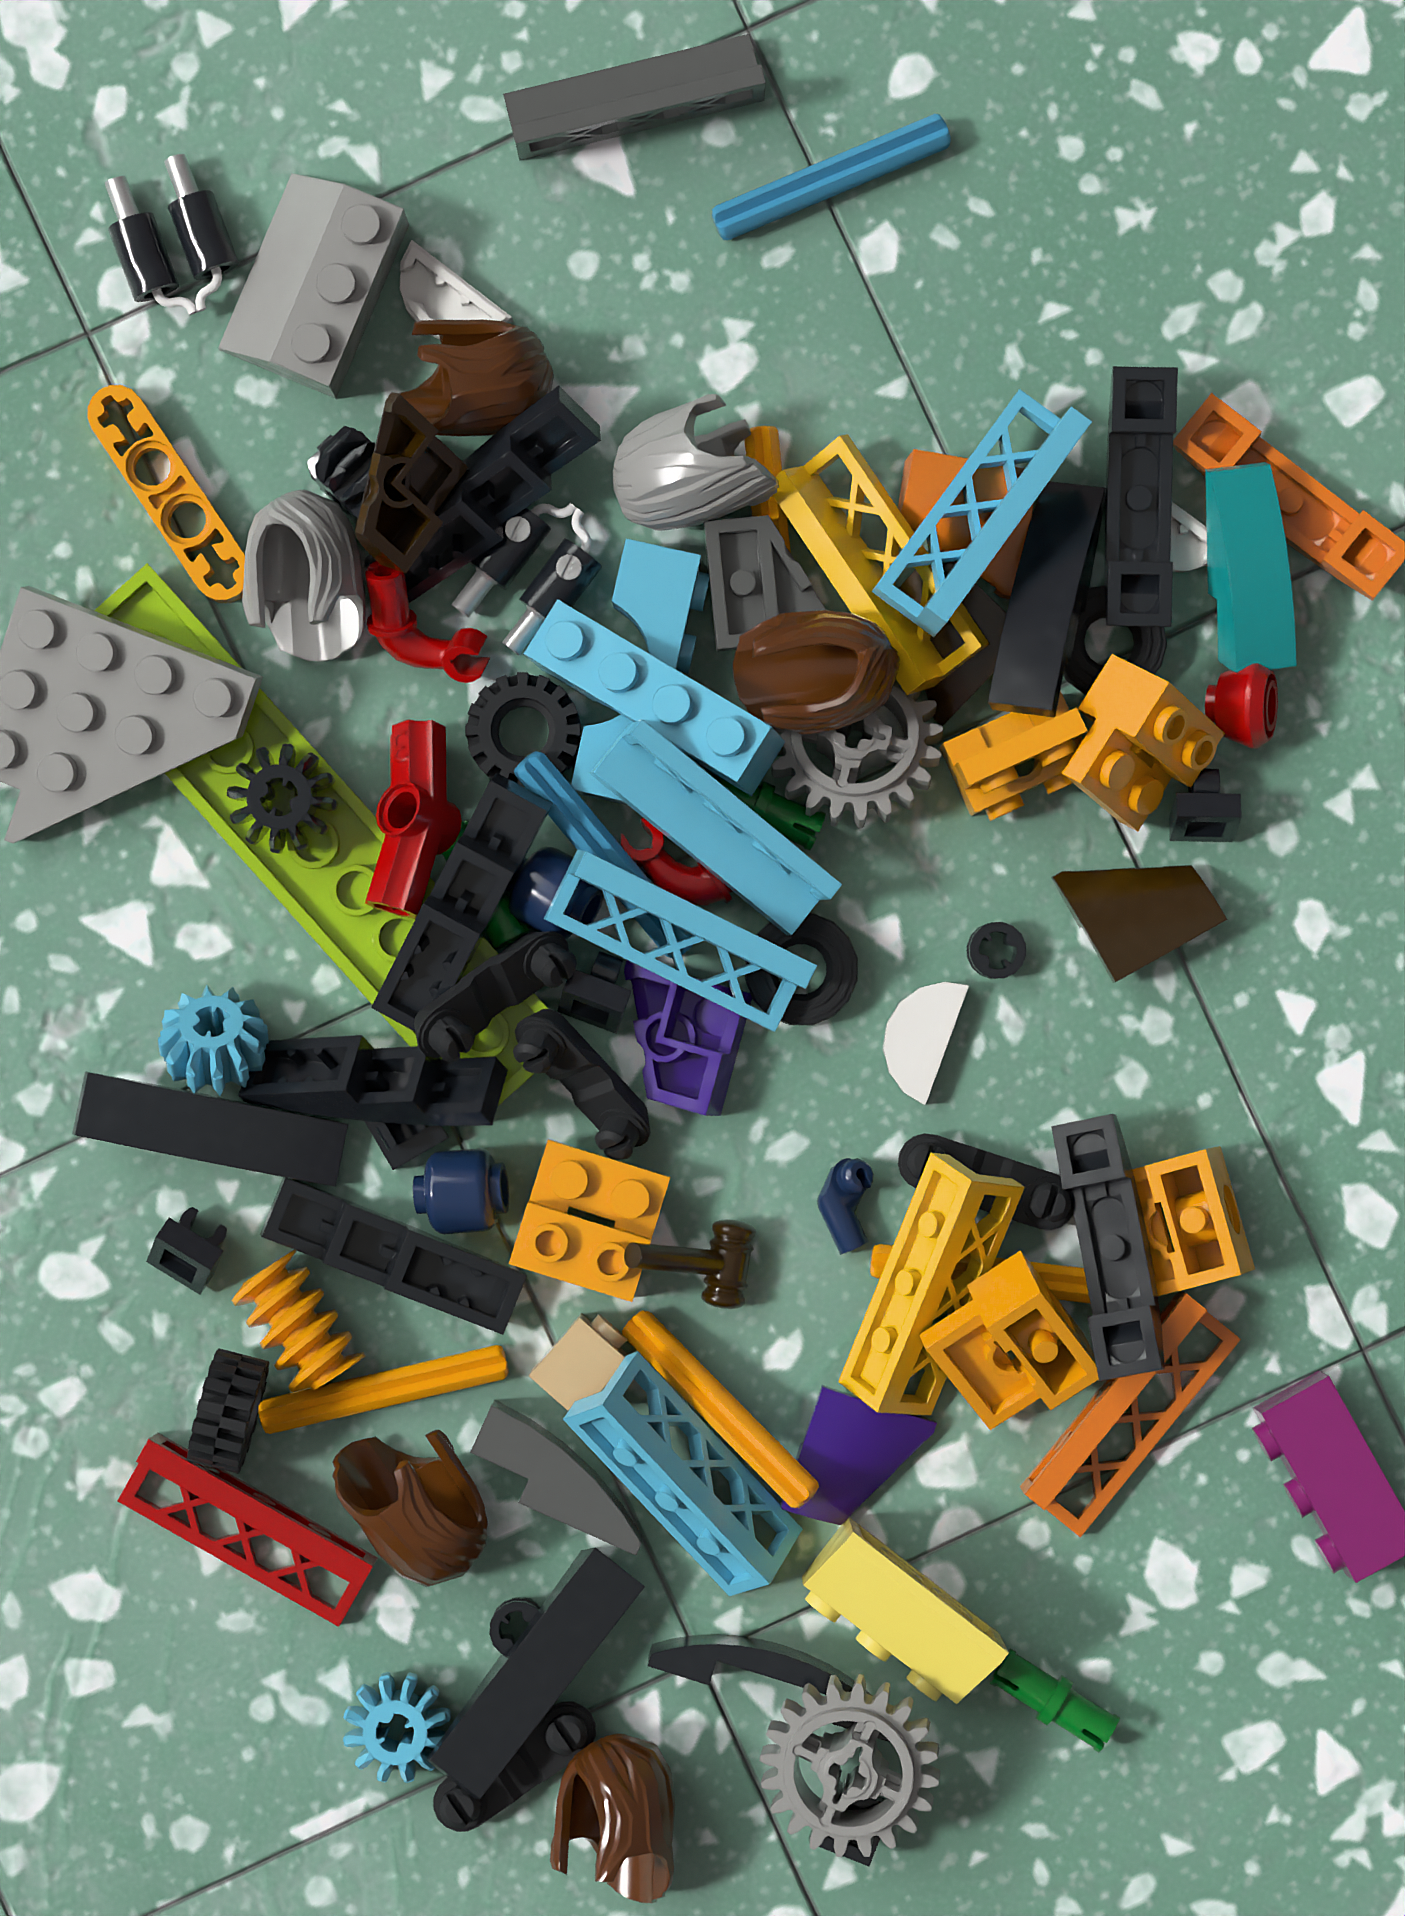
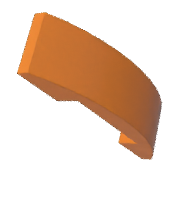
M1211 393L1174 438L1173 447L1205 477V469L1261 462L1270 464L1278 495L1286 543L1320 568L1373 601L1404 563L1405 541L1366 511L1362 510L1361 513H1358L1262 439L1260 437L1261 430Z

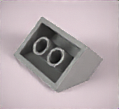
M291 174L218 349L336 399L409 227L404 209L346 184Z

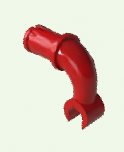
M377 561L369 565L368 571L365 572L371 615L367 618L366 625L369 633L376 636L380 645L395 660L415 668L444 669L449 677L462 683H470L479 679L490 657H473L471 655H479L487 635L473 628L460 629L455 632L451 640L432 638L425 635L417 628V615L413 610L409 609L405 573L382 566Z
M641 819V825L653 839L651 849H634L621 833L622 848L638 867L644 868L656 886L694 905H709L722 900L728 903L732 900L730 893L733 891L697 862V866L688 867L677 862L664 849L663 833L646 819Z

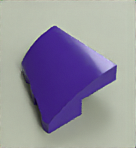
M626 960L624 968L625 980L631 981L638 1020L633 1021L636 1041L643 1048L645 1056V1066L642 1074L647 1099L705 1116H721L747 1018ZM721 984L711 986L733 997L729 986ZM741 990L745 1003L751 1005V993Z
M822 1385L803 1442L800 1443L795 1458L818 1481L819 1488L814 1496L800 1508H792L781 1499V1509L815 1520L842 1525L869 1496L933 1435L937 1422L918 1415L878 1413L857 1396Z

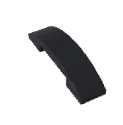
M1112 367L1105 493L1106 626L1171 627L1173 562H1170L1173 434L1176 433L1178 367Z
M1108 1114L1051 1126L1063 1190L1070 1192L1093 1316L1087 1317L1099 1381L1164 1370L1161 1317L1150 1246L1132 1166L1116 1114Z
M711 1634L672 1638L652 1644L648 1655V1667L706 1685L710 1684L717 1661L802 1688L810 1683L819 1693L824 1695L827 1693L831 1675H836L839 1678L845 1692H851L854 1680L848 1675L807 1653L782 1644L744 1636ZM839 1721L832 1724L848 1729L854 1722ZM881 1732L879 1733L878 1739L890 1742Z

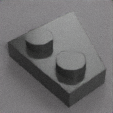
M769 515L704 522L717 652L736 650L739 637L774 616L789 612L826 610L813 590L812 583L802 567L794 560L787 549L783 537Z

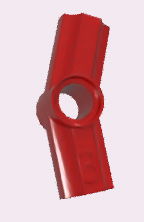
M408 719L392 725V734L390 735L391 786L382 795L376 812L377 825L382 833L385 834V838L365 904L401 917L416 919L422 905L436 855L447 851L455 843L460 833L462 819L457 806L447 801L446 727L433 720L415 721Z

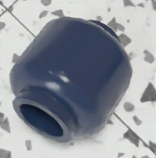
M542 847L528 859H524L508 889V892H510L509 909L519 922L537 932L554 931L561 934L565 939L573 935V933L544 919L573 860V856L555 847ZM579 880L563 914L585 925L594 922L604 899L603 891L585 881Z
M482 1148L434 1153L426 1162L424 1175L414 1176L413 1201L416 1213L427 1214L432 1228L439 1234L471 1233L490 1230L497 1223L499 1214H506L509 1210V1182L505 1164L503 1162L495 1163L492 1155Z

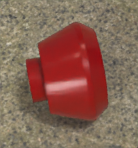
M1255 663L1238 673L1231 670L1223 672L1219 676L1217 685H1208L1205 695V715L1225 733L1223 737L1251 749H1258L1272 739L1278 712V687L1274 671L1259 663Z

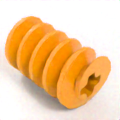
M295 1249L244 1282L231 1301L235 1306L253 1302L257 1305L246 1321L248 1327L252 1328L265 1324L271 1326L260 1342V1345L263 1349L284 1346L285 1350L274 1366L277 1370L292 1367L299 1369V1372L288 1386L290 1391L295 1392L308 1388L314 1391L365 1357V1354L363 1352L346 1356L342 1354V1351L351 1341L352 1334L350 1331L331 1335L328 1333L329 1328L338 1318L339 1314L335 1309L315 1313L314 1308L324 1296V1291L322 1288L304 1292L300 1290L301 1285L309 1276L310 1270L307 1266L287 1270L285 1266L296 1253Z

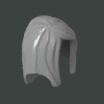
M707 394L694 401L656 414L641 422L624 437L622 444L618 446L613 466L614 492L623 515L630 522L658 531L694 527L703 524L705 521L723 517L742 507L763 503L773 494L777 493L779 480L756 459L745 455L735 456L734 451L739 444L751 435L749 425L745 419L730 423L709 434L694 436V424L698 415L726 406V403L717 394Z
M304 489L281 495L255 514L248 532L245 551L242 604L250 626L265 628L266 622L281 651L306 661L334 660L340 658L344 652L352 649L363 633L366 607L360 554L351 522L339 503Z

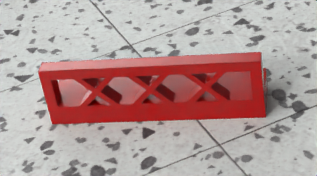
M158 1432L148 1439L136 1460L138 1465L117 1502L338 1627L341 1625L378 1557L225 1470L188 1461L187 1454L189 1450ZM150 1470L180 1486L183 1501L159 1507L137 1493ZM210 1503L235 1517L239 1532L217 1539L206 1534L201 1529L195 1506ZM186 1509L189 1523L171 1513ZM265 1534L291 1549L294 1564L270 1570L257 1563L251 1538ZM242 1541L245 1555L229 1547L227 1544ZM321 1566L349 1582L336 1607L312 1594L306 1569ZM297 1572L300 1586L282 1576Z

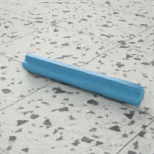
M933 114L725 201L712 209V218L716 229L723 240H731L931 156L949 147L951 142L949 130L941 115Z
M535 751L517 765L514 770L515 776L526 789L553 803L548 816L576 849L587 851L652 884L544 753ZM619 899L627 910L635 908V906ZM649 913L634 917L658 947L668 944L658 917ZM671 924L677 941L692 936V934ZM693 945L680 949L681 955L686 953ZM671 953L665 954V956L672 958Z

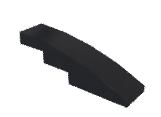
M557 386L501 428L463 461L469 468L435 512V515L443 521V524L405 574L409 603L502 541L503 523L552 490L551 474L601 441L600 425L560 386ZM370 554L364 559V568L367 570L370 564L376 562Z
M1049 481L1039 494L1024 542L1001 635L988 699L992 710L1056 717L1065 664L1071 663L1080 611L1085 612L1105 505V487Z
M496 772L489 781L463 835L456 842L430 896L423 903L371 1007L372 1009L415 1032L414 1020L417 1013L460 981L553 805L552 802Z
M362 1035L269 1040L264 1050L265 1061L262 1071H249L246 1087L241 1086L238 1096L247 1103L306 1114L368 1122L429 1126L493 1125L508 1069L496 1056L459 1058L456 1061L448 1062L440 1059V1057L432 1058L424 1055L418 1046L374 1049Z
M85 1071L72 1134L138 1149L336 1187L349 1124L214 1097L208 1094L198 1092L193 1094L192 1091Z
M286 1177L282 1178L260 1233L261 1237L320 1259L324 1264L381 1285L385 1290L502 1335L506 1330L527 1278L525 1273L306 1183Z

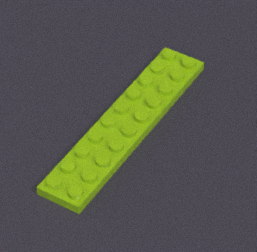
M148 563L94 610L100 614L242 668ZM259 687L243 737L164 774L373 1005L415 921L413 918L401 917L365 904L385 834L378 827L376 816ZM286 743L292 744L295 747L296 759L294 768L310 752L319 757L318 765L309 776V779L322 773L332 774L335 783L329 788L318 791L317 796L330 797L337 800L338 808L336 811L316 810L314 817L324 821L329 826V830L325 835L315 832L309 825L302 828L309 842L307 849L303 851L298 850L288 832L286 833L283 852L276 854L271 852L269 847L271 829L259 843L253 845L246 841L245 837L256 819L245 824L236 825L232 823L230 815L235 810L248 806L247 801H237L227 796V789L232 786L248 789L250 780L240 776L236 771V767L240 762L249 765L258 773L262 770V767L257 759L256 750L266 747L272 754L275 765L279 764L280 750L283 744ZM281 782L273 786L275 797L268 801L267 804L270 811L275 807L283 812V816L292 811L290 800L298 796V792L295 786L292 790H289ZM431 877L428 881L422 905L430 896L436 884ZM485 937L482 938L462 978L492 956L499 954ZM535 993L519 1005L507 1007L493 1017L489 1026L475 1036L474 1044L470 1051L467 1053L460 1052V1058L496 1056L508 1069L498 1106L535 1074L526 1071L522 1066L524 1062L519 1063L513 1054V1049L518 1044L515 1037L517 1024L524 1018L542 1009H549ZM381 1014L410 1047L418 1046L416 1033L413 1030Z

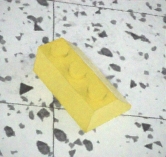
M850 1517L839 1527L802 1575L803 1585L810 1590L805 1600L814 1609L834 1623L841 1615L861 1630L856 1636V1640L884 1662L891 1655L898 1658L912 1669L906 1677L907 1680L936 1702L944 1694L955 1704L959 1703L997 1668L1009 1654L1000 1634Z

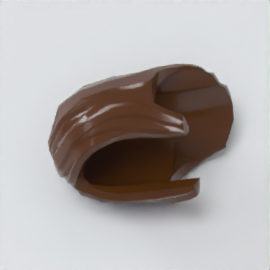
M483 319L420 320L414 322L412 335H439L441 344L420 345L417 355L421 361L435 363L438 366L432 376L417 388L398 394L407 400L439 431L436 435L458 437L488 436L496 434L501 428L548 394L552 389L554 374L544 352L542 342L528 327L516 326L503 321Z
M832 610L789 612L763 621L739 637V643L733 660V674L739 700L745 705L751 715L765 722V724L779 729L793 730L798 734H812L842 728L863 720L879 710L889 699L900 666V658L897 654L898 651L891 646L883 629L876 623L857 614Z
M434 1430L425 1435L439 1457H414L391 1448L376 1436L351 1442L339 1451L332 1462L335 1467L332 1475L335 1481V1491L342 1506L360 1525L378 1555L399 1576L424 1587H430L462 1577L475 1560L480 1557L486 1546L488 1520L477 1486L455 1454L454 1447L446 1434L440 1430Z
M625 1734L607 1735L596 1742L590 1743L569 1761L562 1776L557 1797L555 1831L550 1853L552 1869L567 1875L569 1841L576 1838H585L597 1853L595 1882H607L617 1893L640 1903H655L657 1899L665 1897V1892L669 1890L674 1874L672 1840L675 1798L671 1769L655 1743Z

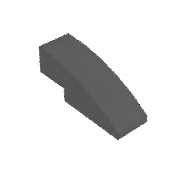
M494 1400L470 1453L528 1479L518 1503L633 1555H637L642 1543V1534L623 1504L596 1471L567 1444L535 1421Z

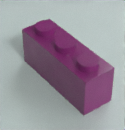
M1317 1371L1252 1407L1261 1422L1252 1427V1431L1270 1461L1279 1457L1283 1461L1292 1478L1283 1484L1285 1491L1302 1518L1312 1513L1323 1533L1314 1542L1333 1574L1343 1569L1350 1579L1358 1583L1405 1556V1511L1327 1374Z

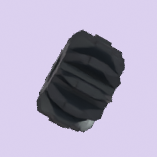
M343 426L334 436L330 434L317 447L318 451L307 463L311 478L319 485L320 490L330 500L339 503L347 518L357 525L375 442H371L362 431Z
M283 744L280 750L279 764L275 765L273 756L266 747L258 748L256 756L262 770L257 773L252 767L243 762H240L236 767V771L240 776L250 780L248 789L238 786L228 787L227 796L237 801H247L248 806L235 810L230 815V819L236 825L245 824L256 819L245 837L246 841L250 844L256 845L271 829L269 838L271 852L276 854L283 852L286 833L288 832L296 848L303 851L309 847L308 838L302 829L303 827L309 825L315 832L321 835H325L329 830V826L324 821L314 817L317 809L325 811L337 810V800L330 797L317 796L318 791L333 785L335 779L330 773H322L309 779V776L316 769L319 762V757L312 752L305 755L296 768H294L296 751L292 744ZM281 782L289 790H292L295 786L298 792V796L290 800L292 811L283 816V812L275 807L270 811L267 804L268 801L275 797L273 786Z

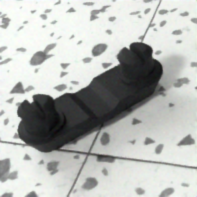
M554 931L531 932L522 936L496 956L489 958L417 1013L414 1027L418 1048L424 1055L432 1058L441 1057L448 1062L459 1059L461 1057L460 1052L467 1053L470 1051L474 1044L475 1036L487 1028L492 1018L507 1007L519 1005L544 986L556 988L563 983V978L568 980L572 977L576 970L577 962L574 954L569 952L568 942L561 934Z
M542 1009L524 1018L517 1024L515 1037L518 1044L513 1049L515 1059L519 1063L524 1062L522 1066L526 1071L538 1074L546 1073L550 1079L559 1080L571 1093L574 1104L599 1130L595 1136V1143L601 1150L605 1149L604 1153L607 1157L615 1160L628 1159L632 1156L634 1147L642 1146L648 1141L651 1131L648 1111L644 1102L564 1016L552 1009Z
M923 1133L913 1136L904 1143L899 1152L898 1167L900 1174L914 1188H917L930 1153L948 1154L976 1174L1012 1178L1025 1187L1012 1217L1013 1221L1038 1229L1053 1230L1069 1222L1074 1214L1070 1192L1063 1190L1061 1177L1058 1174L935 1134ZM984 1195L979 1209L990 1212L996 1196Z
M560 1702L553 1705L481 1799H475L447 1777L437 1787L433 1797V1809L437 1819L446 1828L456 1832L470 1831L482 1825L535 1786L565 1768L569 1761L574 1758L575 1754L594 1742L596 1723L592 1714L583 1705L575 1702Z

